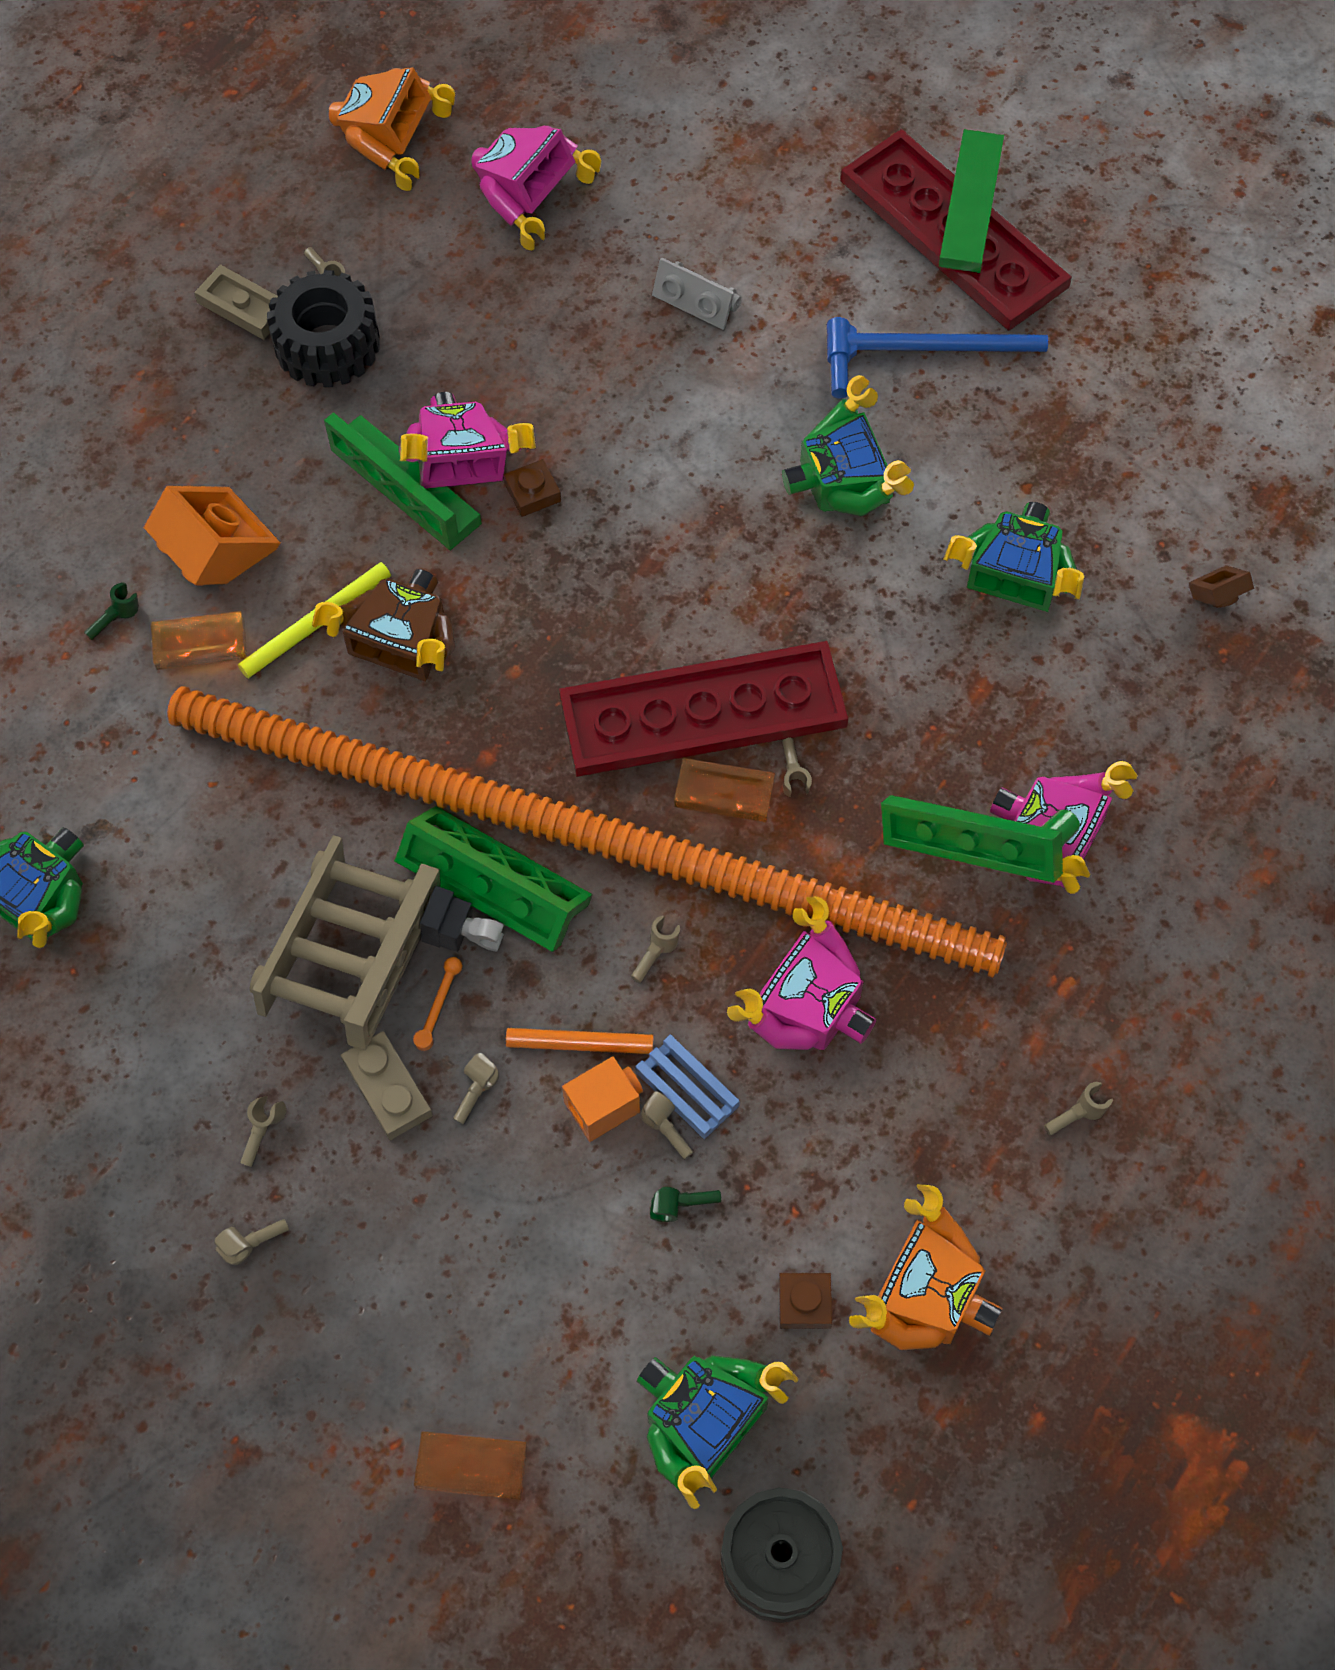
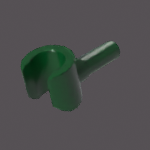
M118 583L111 588L110 598L112 605L84 632L90 640H93L106 626L118 617L124 619L131 618L138 612L137 593L124 600L128 594L126 583Z
M662 1187L656 1191L651 1200L650 1218L659 1222H674L678 1218L679 1206L689 1207L721 1203V1192L716 1190L680 1193L678 1189Z

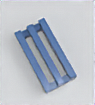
M671 1034L663 1041V1045L659 1049L656 1047L649 1053V1058L645 1062L642 1060L635 1066V1073L654 1091L665 1095L674 1104V1111L703 1139L709 1136L740 1105V1101ZM670 1054L724 1105L721 1109L667 1058ZM657 1066L669 1075L711 1116L707 1122L653 1071Z

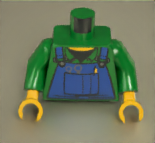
M858 375L849 381L847 394L850 398L848 400L842 399L802 440L801 465L782 470V479L788 495L811 489L818 508L824 512L835 510L860 517L865 516L882 504L890 503L894 491L899 495H908L914 488V482L908 476H905L911 472V469L903 461L899 460L887 465L865 412L858 414L857 409L859 406L870 408L876 404L878 394L873 388H868L864 394L860 395L862 390L869 385V380L864 376Z
M1039 502L1026 503L1022 515L1008 511L1002 512L995 523H986L967 537L960 535L952 536L944 556L946 561L956 559L962 562L961 567L965 570H968L972 561L967 583L968 589L1046 612L1049 611L1052 597H1059L1061 592L1071 593L1075 596V599H1080L1085 577L1081 571L1077 570L1070 548L1061 543L1062 529L1059 526L1047 523L1050 510Z
M62 827L46 845L26 831L18 833L13 838L0 841V917L17 929V938L22 939L26 936L32 940L33 946L37 948L44 947L49 936L74 924L78 916L83 883L75 868L69 862L84 847V844L74 833L65 827Z
M712 1355L703 1360L693 1356L683 1369L676 1374L657 1357H654L640 1373L636 1382L657 1398V1401L647 1413L650 1427L646 1437L657 1471L681 1491L691 1508L697 1509L700 1506L694 1496V1493L699 1488L708 1487L713 1493L717 1491L712 1478L767 1410L768 1397L762 1392H768L780 1404L786 1403L789 1399L778 1387L785 1380L798 1382L799 1379L783 1362H773L765 1365L748 1359Z

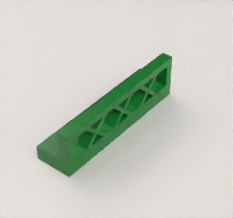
M334 412L324 419L331 451L448 550L451 551L482 524L481 515L447 486L426 489L421 486L419 463L417 461H400L399 446L363 416L359 415L350 424H347Z
M437 806L407 823L394 862L417 874L421 863L439 869L441 888L453 891L454 896L472 903V906L552 952L561 946L571 919L588 907L593 895ZM557 895H560V896L564 897L565 899L569 900V902H567L566 900L560 898V897L557 896Z

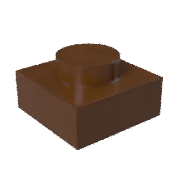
M543 459L503 474L504 484L521 517L561 502V492Z
M1228 565L1189 582L1192 598L1210 604L1215 608L1230 606L1239 600L1240 595L1254 589L1250 572Z
M779 1273L780 1329H831V1273Z

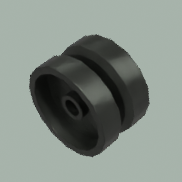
M778 1487L755 1493L737 1506L725 1526L721 1550V1568L726 1588L741 1608L758 1619L786 1623L806 1618L824 1604L840 1572L843 1546L837 1523L822 1503L803 1491ZM786 1547L792 1552L790 1559L786 1562H778L771 1555L772 1548L777 1552H781Z

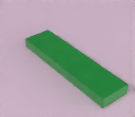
M963 130L939 267L977 273L981 271L1004 135Z

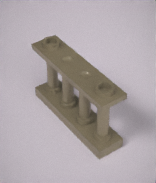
M333 835L326 850H320L316 854L311 866V878L265 966L259 965L252 976L250 993H253L257 1014L267 1017L276 997H280L340 1017L341 1023L345 1024L347 1044L366 1051L421 938L420 921L435 886L441 887L439 869L421 863L414 880L407 879L406 882L346 864L342 838ZM336 881H340L399 900L400 908L395 918L388 917L387 920H383L326 900ZM318 918L379 938L381 946L376 957L370 955L365 959L307 940V937ZM297 957L360 977L362 985L356 997L350 995L346 999L286 978Z

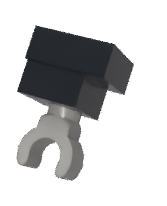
M435 886L420 921L422 942L439 948L441 946L455 952L459 951L464 936L485 949L497 952L504 936L501 933L504 926L502 923L477 917L472 919V903L455 898L453 891Z

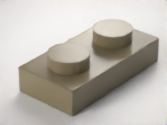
M219 265L194 292L197 303L263 340L269 335L267 312L270 311L269 303L271 298L278 297L277 295L222 265Z
M384 1031L372 1037L366 1051L353 1047L340 1055L389 1141L433 1116L430 1107Z

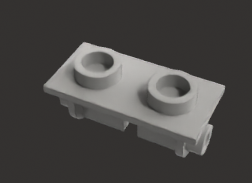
M661 258L659 261L652 296L724 330L729 311L735 312L741 304L742 297L737 295V290L733 287L728 289L684 268L683 264L679 261L672 263L664 258Z

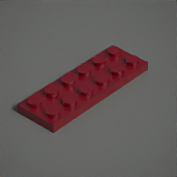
M900 129L841 169L840 181L1008 331L1070 288L1072 276L993 208L991 209L980 273L939 267L955 175L903 129Z
M828 641L559 688L576 777L838 730L848 726V716Z

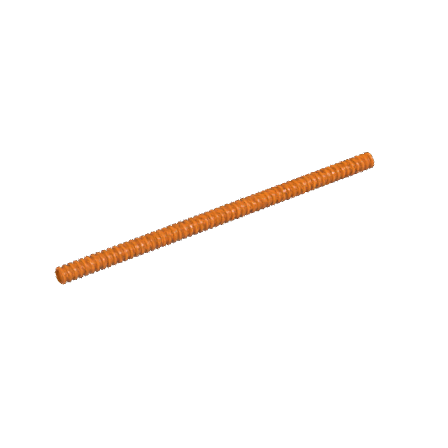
M180 686L174 692L168 705L167 715L172 726H180L182 724L185 730H193L195 728L198 734H206L208 732L211 738L216 739L221 736L222 740L228 743L235 740L237 746L243 747L248 744L250 750L257 751L261 748L264 754L271 755L274 752L275 756L280 759L288 756L290 762L298 763L301 760L303 766L311 767L315 764L316 770L325 771L328 768V772L332 775H338L341 772L342 777L345 779H352L354 776L358 783L363 784L369 781V785L374 788L382 785L383 790L387 792L396 789L397 795L405 796L409 793L410 798L413 800H418L422 797L426 804H432L435 801L437 806L442 809L448 805L452 812L458 813L460 810H464L465 816L468 817L477 814L478 819L481 821L491 818V822L494 825H500L504 822L507 829L512 830L517 826L520 833L526 834L530 830L533 831L532 834L536 838L546 835L549 842H555L556 839H559L562 846L567 847L572 843L575 850L581 851L585 847L588 848L589 854L596 855L597 852H601L602 857L605 859H610L611 856H614L616 861L621 864L627 860L630 861V866L637 868L639 864L644 865V870L647 872L657 869L660 876L664 877L667 873H670L673 880L679 881L683 877L686 878V883L689 885H693L696 881L700 883L702 889L706 890L709 886H712L715 893L721 894L725 890L728 891V895L731 898H735L738 894L743 896L744 902H750L751 899L757 900L758 906L763 907L767 903L771 905V910L778 911L779 908L785 909V914L790 916L795 908H802L809 917H812L813 908L807 902L806 897L817 896L825 900L828 905L829 914L826 921H831L834 927L836 925L842 926L845 933H849L852 929L857 931V936L861 938L868 934L872 936L871 940L874 942H878L879 938L884 939L887 946H892L893 943L901 944V950L906 951L908 947L914 948L917 955L927 952L930 953L929 958L933 960L940 956L944 958V963L950 964L951 960L959 962L958 967L962 969L969 965L973 967V972L979 973L981 969L988 971L987 976L991 978L998 974L1007 945L1005 941L1006 936L999 935L998 939L991 937L990 931L985 930L984 934L976 933L977 928L970 926L969 930L962 928V923L955 922V925L947 924L948 919L941 917L940 921L934 920L931 913H927L925 917L918 915V909L913 908L911 912L904 911V905L898 904L896 908L889 906L890 901L885 899L881 904L875 902V896L872 895L865 899L861 897V892L854 891L852 895L846 893L847 888L842 886L839 890L832 889V883L829 882L822 886L818 884V879L811 878L809 882L804 880L803 874L798 873L796 877L790 876L789 870L783 869L780 873L776 871L773 865L763 868L761 867V862L757 860L750 864L747 863V857L744 856L737 860L733 858V853L726 852L725 855L719 854V849L714 847L708 851L705 850V845L701 843L697 844L696 847L691 846V840L684 839L681 843L677 841V836L675 835L665 838L662 831L657 830L652 834L649 833L648 827L642 826L639 830L635 828V823L632 822L622 825L619 818L609 821L606 814L601 813L598 817L594 816L593 810L587 809L583 813L580 812L579 806L572 805L571 808H567L566 803L563 801H558L557 804H554L550 797H544L543 800H540L538 794L534 792L527 796L524 789L518 788L514 792L510 785L503 784L501 787H498L497 781L489 780L488 783H485L484 778L481 776H475L472 779L468 772H462L459 775L457 770L452 767L445 771L442 764L436 763L430 766L428 760L422 759L417 762L416 757L412 755L403 758L402 752L394 751L390 754L389 749L386 747H380L377 750L373 743H367L363 746V742L360 739H353L350 742L349 737L346 735H339L337 738L333 731L329 730L323 733V730L317 726L310 729L309 725L304 722L296 725L294 719L287 718L283 721L281 715L273 714L270 717L268 711L260 710L257 713L254 707L247 706L243 708V705L238 702H233L230 705L228 699L220 698L217 701L216 696L212 694H207L204 697L202 691L194 690L191 692L189 687Z

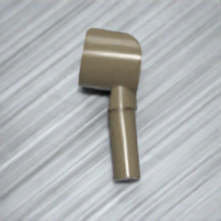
M308 247L305 250V256L313 263L320 274H323L324 270H334L336 276H339L342 272L345 273V269L340 262H325L312 247Z
M786 738L782 741L787 762L783 792L786 796L791 797V785L789 782L799 779L805 784L807 795L811 788L812 777L798 763L794 740Z
M659 916L653 921L650 946L631 975V978L638 983H641L661 953L672 952L677 947L680 925L675 928L674 933L671 935L660 934L664 925V916Z
M482 1053L476 1054L464 1069V1074L473 1081V1084L469 1087L467 1094L453 1117L455 1121L463 1125L478 1097L481 1096L483 1091L493 1087L499 1079L497 1067Z
M1090 1083L1080 1095L1076 1105L1044 1125L1047 1133L1051 1136L1083 1117L1090 1120L1100 1119L1113 1102V1099H1110L1105 1104H1096L1091 1100L1090 1097L1098 1092L1102 1083Z
M655 1091L642 1108V1120L649 1127L660 1130L685 1160L693 1154V1151L674 1128V1125L667 1120L675 1110V1106L665 1095Z
M267 1096L257 1098L250 1103L247 1115L253 1126L240 1161L241 1164L252 1167L268 1126L279 1123L284 1119L286 1105L283 1101L277 1102L272 1106L269 1117L264 1112Z
M282 1219L256 1232H252L246 1237H243L235 1227H229L215 1238L216 1251L227 1263L238 1265L260 1243L288 1231V1225L285 1219Z

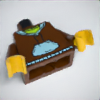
M422 569L414 570L407 585L387 578L381 580L374 590H368L346 604L338 606L330 602H321L315 607L312 626L315 628L319 625L328 626L327 635L331 637H336L339 629H343L342 632L349 655L425 682L429 677L432 663L435 664L437 671H443L444 661L455 650L451 619L444 613L442 599L433 594L438 580L430 572Z

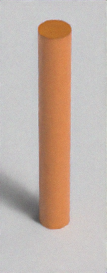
M507 1028L506 1047L649 1054L653 1051L654 1035L522 1028Z

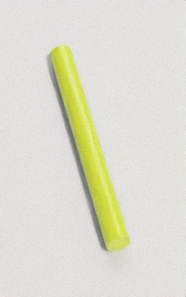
M380 562L325 602L334 603L338 606L346 604L366 591L373 590L381 580L390 578V571ZM315 609L238 663V667L243 675L249 679L323 626L319 625L316 628L312 626Z

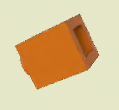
M614 1056L562 1086L564 1103L589 1142L640 1113L639 1094L643 1092L642 1086L632 1069L626 1067L622 1070Z

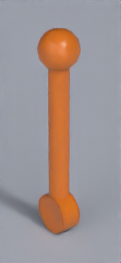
M457 957L447 958L444 962L445 975L423 1030H419L414 1035V1044L420 1051H427L433 1046L434 1040L431 1033L452 980L462 970V962Z

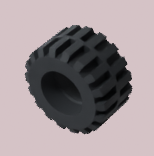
M324 270L323 274H316V271L306 272V277L300 278L297 275L291 278L290 285H282L277 290L278 297L271 298L269 303L270 311L267 312L269 331L276 358L279 360L281 368L284 372L289 371L290 377L294 380L299 381L304 378L305 384L313 387L317 383H323V387H333V382L338 381L343 385L349 383L350 377L353 375L359 378L365 373V365L372 366L376 360L375 353L379 352L380 335L376 314L369 291L365 292L364 285L360 281L352 282L351 276L342 272L339 276H336L334 270ZM320 326H337L326 332H310Z

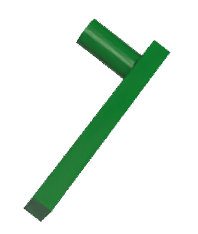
M890 795L881 803L884 845L1052 883L1063 874L1062 847L1080 828L1077 816L1065 809L1057 811L1040 827Z

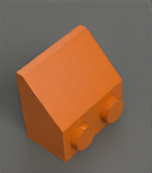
M166 486L143 527L156 541L159 550L167 554L182 570V575L189 582L199 586L229 583L277 550L281 543L230 487Z

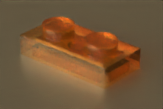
M241 611L151 622L152 653L156 670L247 658L245 623Z
M683 758L674 798V807L767 822L775 773Z
M421 1431L414 1486L416 1489L521 1500L527 1443Z

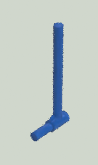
M842 317L832 318L826 324L827 360L831 364L832 396L838 399L848 396V363L857 355V350L1047 352L1048 335L857 333V329L847 319Z

